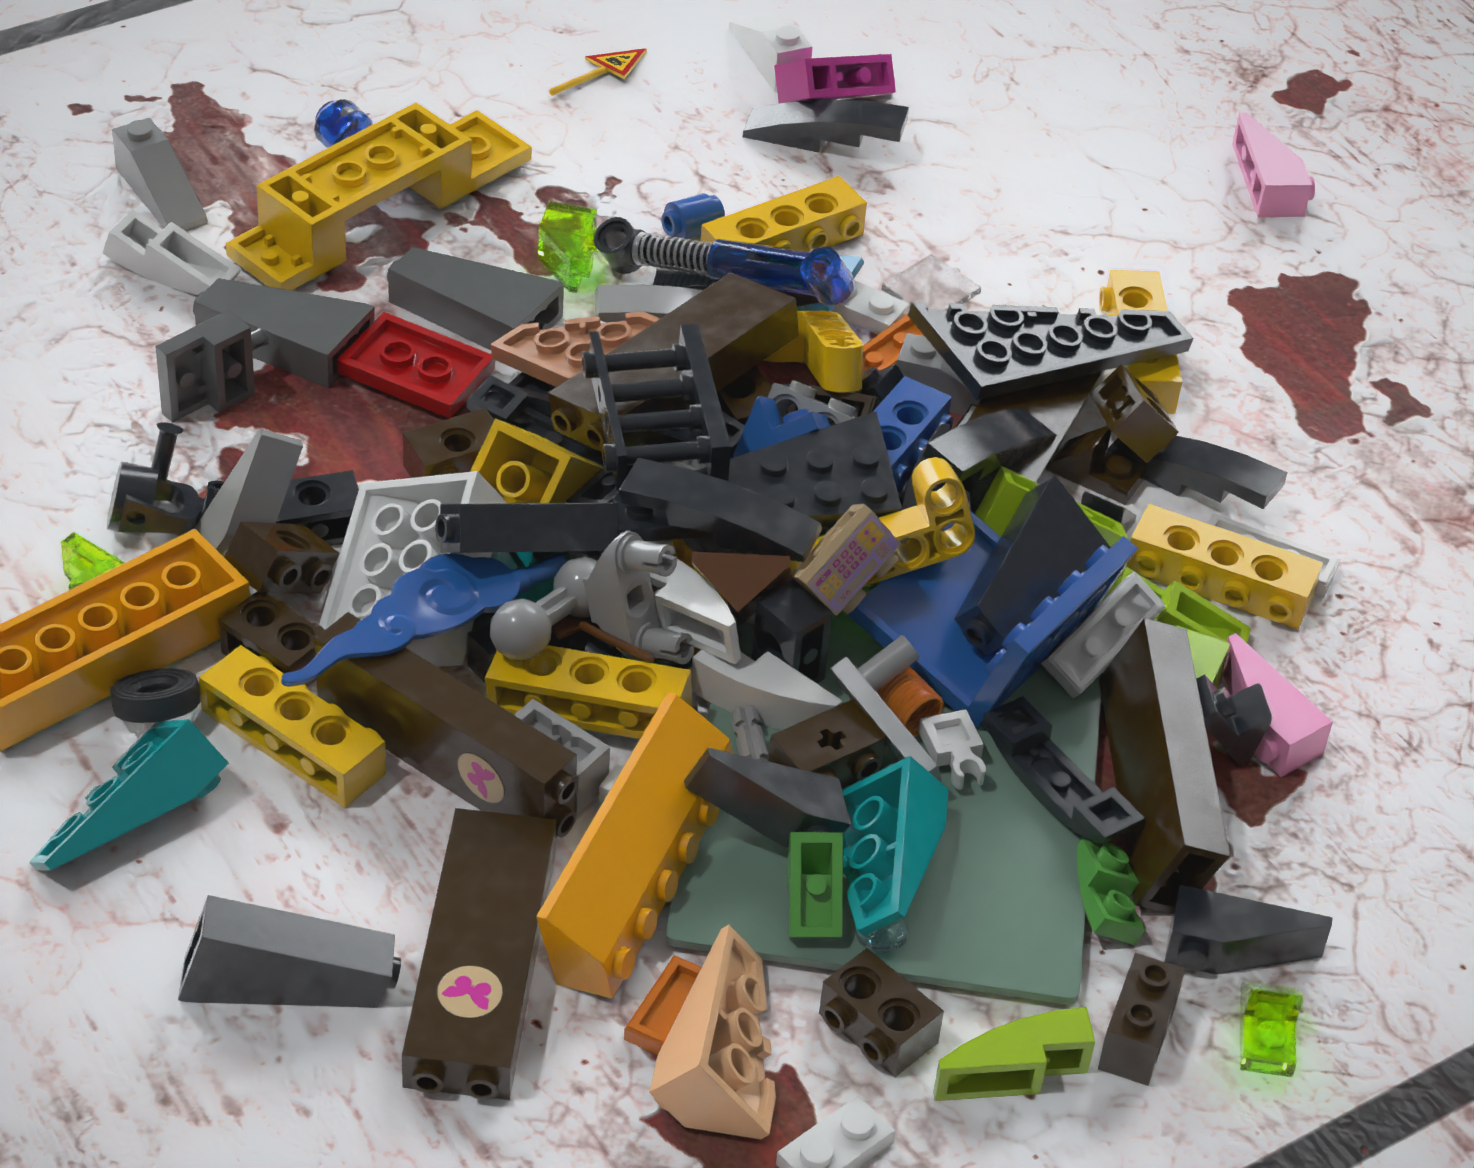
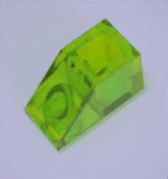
M549 201L539 224L538 259L559 282L564 284V287L569 292L577 293L583 277L589 278L591 275L594 260L592 252H599L594 244V234L598 228L597 209Z

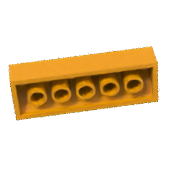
M193 529L1 623L0 751L110 696V688L123 677L141 671L162 669L219 640V619L250 597L249 582L196 529Z
M666 694L536 916L556 985L613 999L622 981L627 980L631 976L636 956L644 941L650 940L657 925V918L666 901L670 902L674 898L678 888V880L687 863L691 864L695 860L699 849V842L707 827L713 826L717 820L719 808L686 789L684 779L707 748L733 753L730 738L677 694Z

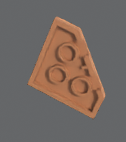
M642 311L626 313V321L600 323V316L564 320L565 327L539 330L538 323L521 324L490 344L492 359L558 387L582 371V351H589L590 332L599 331L603 352L608 354L661 318Z

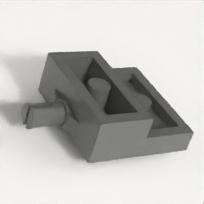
M229 309L156 345L162 414L173 423L208 404L218 413H221L254 396L255 384L252 352L269 344V338L264 329L257 328L251 332V327Z

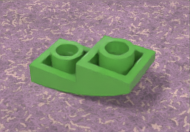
M1082 839L1077 845L1078 880L1084 909L1094 934L1136 945L1146 930L1135 911L1134 902L1129 898L1139 884V881L1128 863V856L1123 850L1111 843L1101 845Z

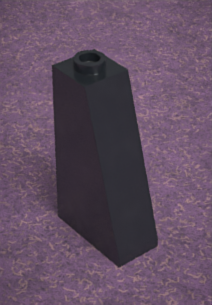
M1056 475L1025 494L954 618L963 630L967 641L976 647L982 656L1003 647L1001 645L1003 640L1020 622L1025 626L1032 622L1029 617L1046 597L1050 596L1053 600L1058 596L1060 597L1061 595L1057 592L1059 587L1075 570L1079 573L1087 571L1088 569L1084 567L1085 563L1100 546L1104 545L1108 549L1111 548Z
M618 503L440 504V514L436 519L435 532L437 540L441 543V553L605 551L609 544L619 536Z
M207 895L184 956L178 1000L191 1003L378 1008L386 989H394L396 987L401 969V958L394 956L395 934Z

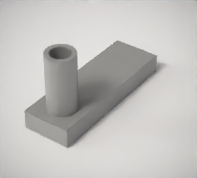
M901 635L858 669L847 657L834 665L831 670L837 685L850 700L854 699L887 737L886 744L900 760L908 756L913 757L941 782L942 777L937 764L876 693V691L920 658L911 643Z

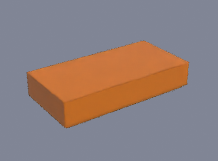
M673 955L624 1028V1040L658 1055L702 967Z

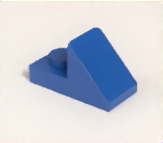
M759 396L753 405L733 456L737 457L829 427L828 418L822 414L809 412V409H801L784 416L783 424L775 401Z

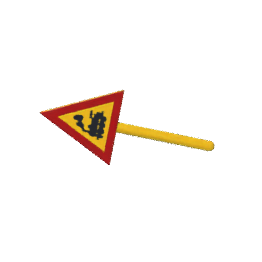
M647 48L585 56V60L599 66V68L552 87L548 92L551 96H554L607 72L625 79L647 52Z

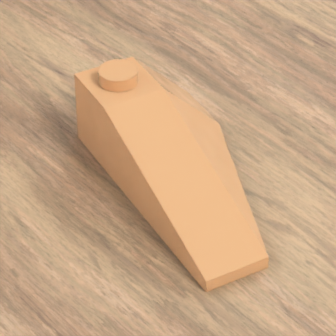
M730 925L720 930L657 1056L649 1093L662 1109L672 1114L684 1127L762 1139L770 1133L776 1100L774 1081L768 1078L765 1079L763 1060L772 1055L771 1043L768 1038L762 1036L759 1014L767 1010L762 958Z

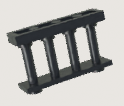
M699 324L680 325L679 344H673L672 349L604 354L599 331L590 332L589 351H582V371L584 379L592 378L606 444L602 445L604 471L613 472L616 490L619 491L627 477V466L634 465L638 458L660 463L697 460L698 464L706 465L709 476L729 481L731 445ZM674 367L675 371H682L680 379L611 384L608 372ZM681 397L683 402H690L686 410L618 415L615 404L618 402ZM689 428L691 433H698L695 441L625 447L622 435L626 433Z

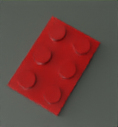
M383 312L337 359V373L450 419L495 370L496 360L492 359V354Z

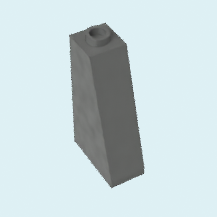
M415 247L400 259L395 260L388 268L387 281L390 303L488 350H491V343L521 324L538 323L539 330L550 329L563 317L564 284L557 280Z
M218 278L205 291L199 293L193 304L196 325L230 309L251 327V332L257 328L264 329L268 335L269 344L253 351L254 359L326 388H330L341 376V374L337 373V359L375 321V308L367 303Z

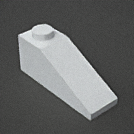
M766 15L729 21L728 28L774 92H777L774 65L812 58L813 46L796 24Z

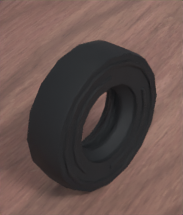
M162 668L137 672L116 681L110 688L111 703L115 717L133 723H154L178 718L195 710L201 703L200 686L196 674L183 669Z

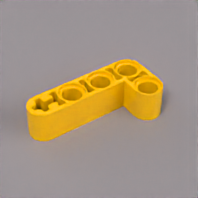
M797 311L799 336L764 359V361L805 362L821 387L828 391L854 392L862 389L863 343L843 317L836 312Z
M937 457L928 458L920 462L914 469L912 485L917 506L879 517L899 541L905 538L910 539L900 545L894 552L899 557L894 566L880 579L874 574L864 586L957 557L967 552L972 546L975 539V530L966 491L950 464L944 459ZM946 482L941 489L932 491L936 485ZM955 523L950 529L942 531L945 526ZM820 536V537L817 538V540H816L815 544L813 545L812 549L819 543V541H820L824 536ZM791 560L792 569L794 570L800 562Z

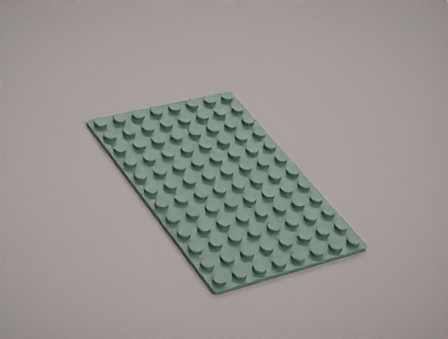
M880 582L864 586L862 589L868 594ZM843 610L837 616L832 615L825 679L817 684L845 703L850 701V699L837 685L831 668L847 657L858 669L883 650L884 647ZM735 619L740 652L752 659L755 624L749 622L741 624ZM1042 665L1002 705L1023 696L1052 725L1051 740L1095 784L1101 701L1099 678L1102 673L1079 696L1072 698ZM943 701L944 705L941 714L955 712L954 709ZM710 703L707 720L730 738L733 753L739 755L735 740L737 736L734 734L731 722L733 719L732 713ZM983 722L976 729L984 744L981 757L986 766L983 785L979 786L974 775L963 773V788L958 790L951 782L952 769L950 765L938 766L942 777L941 783L948 788L946 827L905 917L866 936L860 934L856 929L846 894L850 886L847 877L843 874L842 938L788 937L789 887H786V871L789 848L782 847L719 809L716 822L713 826L707 827L699 842V849L695 860L691 864L687 863L678 880V888L671 902L665 940L674 947L710 952L720 930L730 925L762 960L838 970L868 948L907 981L1061 1004H1074L1077 1002L1080 993L1085 909L1080 893L1077 871V845L1082 839L1091 840L1081 836L1059 821L1030 793L1002 756ZM758 724L763 730L769 755L771 735L781 730ZM914 736L929 755L921 736ZM887 744L885 746L882 770L900 761Z

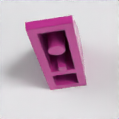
M892 54L805 58L774 65L779 104L793 101L837 100L896 93Z

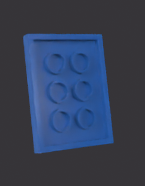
M972 511L970 512L975 530V539L967 552L957 557L881 581L848 616L884 648L903 635L920 657L910 667L955 711L966 709L977 729L983 723L984 713L1001 706L1042 666L1041 663L1099 605L1138 550L1127 538L1123 536L1110 549L1104 545L1100 546L1085 563L1084 567L1088 570L1083 573L1075 570L1059 587L1057 592L1061 595L1060 597L1058 596L1054 600L1050 596L1046 597L1029 617L1032 622L1027 626L1020 622L1003 640L1001 644L1003 647L985 656H982L978 649L967 641L963 630L954 620L1001 538ZM955 523L945 526L942 531L950 529Z

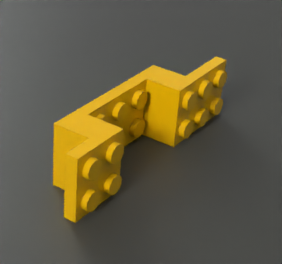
M415 102L257 184L259 225L226 242L227 257L266 286L292 291L346 261L345 221L407 187L412 188L442 209L532 160V146L478 110L448 124Z

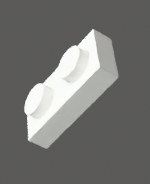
M853 280L832 312L839 313L847 322L875 334H880L909 313L910 303Z
M857 1095L777 1152L776 1165L779 1168H859L893 1143L895 1130Z

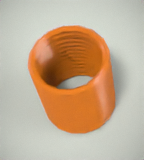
M910 666L876 691L913 737L920 735L918 732L920 718L940 715L943 711L944 702L942 697Z

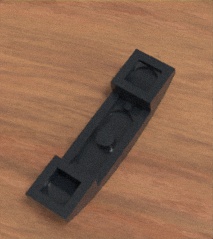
M490 375L467 400L466 407L471 412L486 408L494 420L496 418L539 435L604 467L601 451L555 431L550 417L527 406L528 393Z
M1023 696L984 713L983 722L990 736L1016 776L1030 793L1067 827L1087 839L1106 844L1144 825L1145 818L1114 787L1102 792L1051 740L1052 725Z

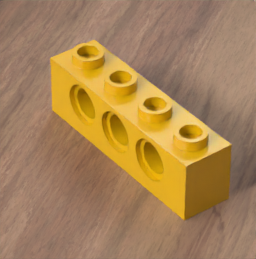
M836 176L704 223L701 227V241L712 244L722 243L727 249H734L737 254L748 255L751 252L768 260L790 262L800 258L804 251L818 252L863 235L867 202L840 176Z
M1110 270L1107 287L1101 286L1099 291L1100 312H1106L1107 316H1118L1121 309L1168 311L1160 271ZM1177 354L1124 366L1157 396L1167 414L1176 413L1182 386Z
M1148 504L1130 540L1138 550L1126 567L1143 577L1170 585L1175 580L1199 596L1299 630L1314 597L1323 562Z
M240 645L199 676L201 708L203 712L342 807L346 808L386 775L385 741L376 731L363 727L348 717L340 707L332 703L329 704L312 693L305 684L290 687L282 685L281 679L284 673L276 669L265 657L257 656Z
M547 645L537 657L523 661L510 660L497 651L485 676L487 698L513 715L534 699L574 725L580 726L581 729L641 739L667 693L677 694L692 707L691 670Z

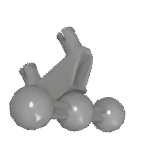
M625 531L609 544L598 561L587 557L569 560L554 577L553 591L536 603L531 600L518 599L506 602L499 607L492 617L490 624V638L496 650L510 660L523 661L535 658L543 652L550 642L551 626L570 614L578 618L591 617L592 623H597L603 631L652 654L656 659L675 661L679 664L688 663L694 654V645L688 644L693 641L692 636L688 633H677L661 629L650 573L667 577L674 572L677 566V557L672 556L676 553L673 547V540L643 541L637 533ZM618 649L625 657H627L630 660L645 662L637 657H634Z

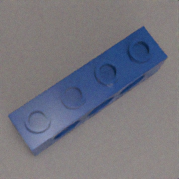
M906 376L902 378L873 411H877L897 492L902 491L905 487L909 475L914 469L925 445L939 425L950 424V430L953 425V417L949 415L952 396Z

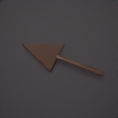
M569 614L551 626V631L559 640L579 631H584L645 662L653 663L655 660L652 654L595 627L594 625H597V623H592L591 617L578 618Z

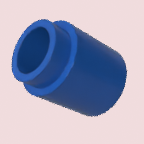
M701 193L667 203L661 217V223L665 233L672 238L694 239L701 237L702 224L724 217L725 210L721 200L716 195L709 196L706 193Z

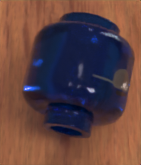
M339 99L325 103L318 110L315 117L314 133L315 137L328 148L374 123L354 102L348 99Z

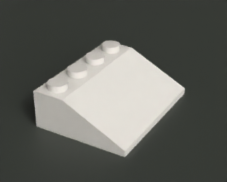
M478 471L361 483L319 625L326 630L347 612H350L359 619L369 616L376 602L391 594L394 582L401 575L418 569L423 562L431 557L447 554L441 553V543L437 540L435 532L436 519L440 514V504L506 503L504 498ZM488 552V553H456V554H463V555L470 556V557H473V558H476V557H488V558H491L492 552ZM474 620L457 630L443 635L413 640L406 648L436 667L462 665L468 645V632L472 630Z

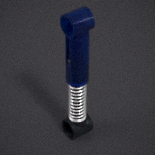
M612 217L605 220L599 225L594 234L595 247L613 270L620 274H630L637 271L641 266L646 265L647 267H659L660 269L666 268L667 270L672 269L674 271L679 270L680 272H692L693 274L709 275L711 280L718 281L731 272L776 291L815 296L820 303L825 305H837L844 302L854 290L855 282L853 275L840 255L829 247H818L808 252L726 239H716L713 243L698 242L697 240L678 239L671 236L652 235L642 229L633 228L629 221L622 217Z

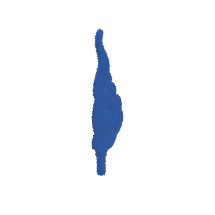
M456 553L439 554L423 562L418 569L407 572L396 579L391 594L378 600L369 616L361 619L353 629L332 638L306 667L283 674L281 683L287 687L303 685L316 679L342 660L388 655L404 649L413 640L431 638L457 630L479 617L482 613L497 612L500 606L506 602L516 600L518 595L529 590L530 586L556 576L560 568L566 563V559L561 554H557L524 569L517 568L513 570L501 561L488 557L473 558Z

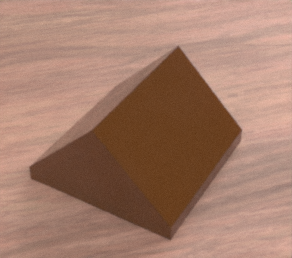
M692 552V564L695 571L715 588L727 604L730 612L741 624L756 613L757 600L764 593L771 589H777L792 580L789 577L793 570L790 556Z

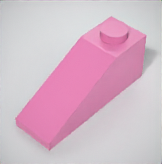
M1239 113L1232 146L1257 217H1305L1308 200H1313L1315 195V181L1312 176L1308 175L1303 160L1248 113Z
M1236 633L1229 636L1227 643H1230L1223 677L1230 696L1259 683L1263 688L1272 714L1271 724L1255 751L1257 758L1266 763L1280 777H1283L1323 755L1333 721Z

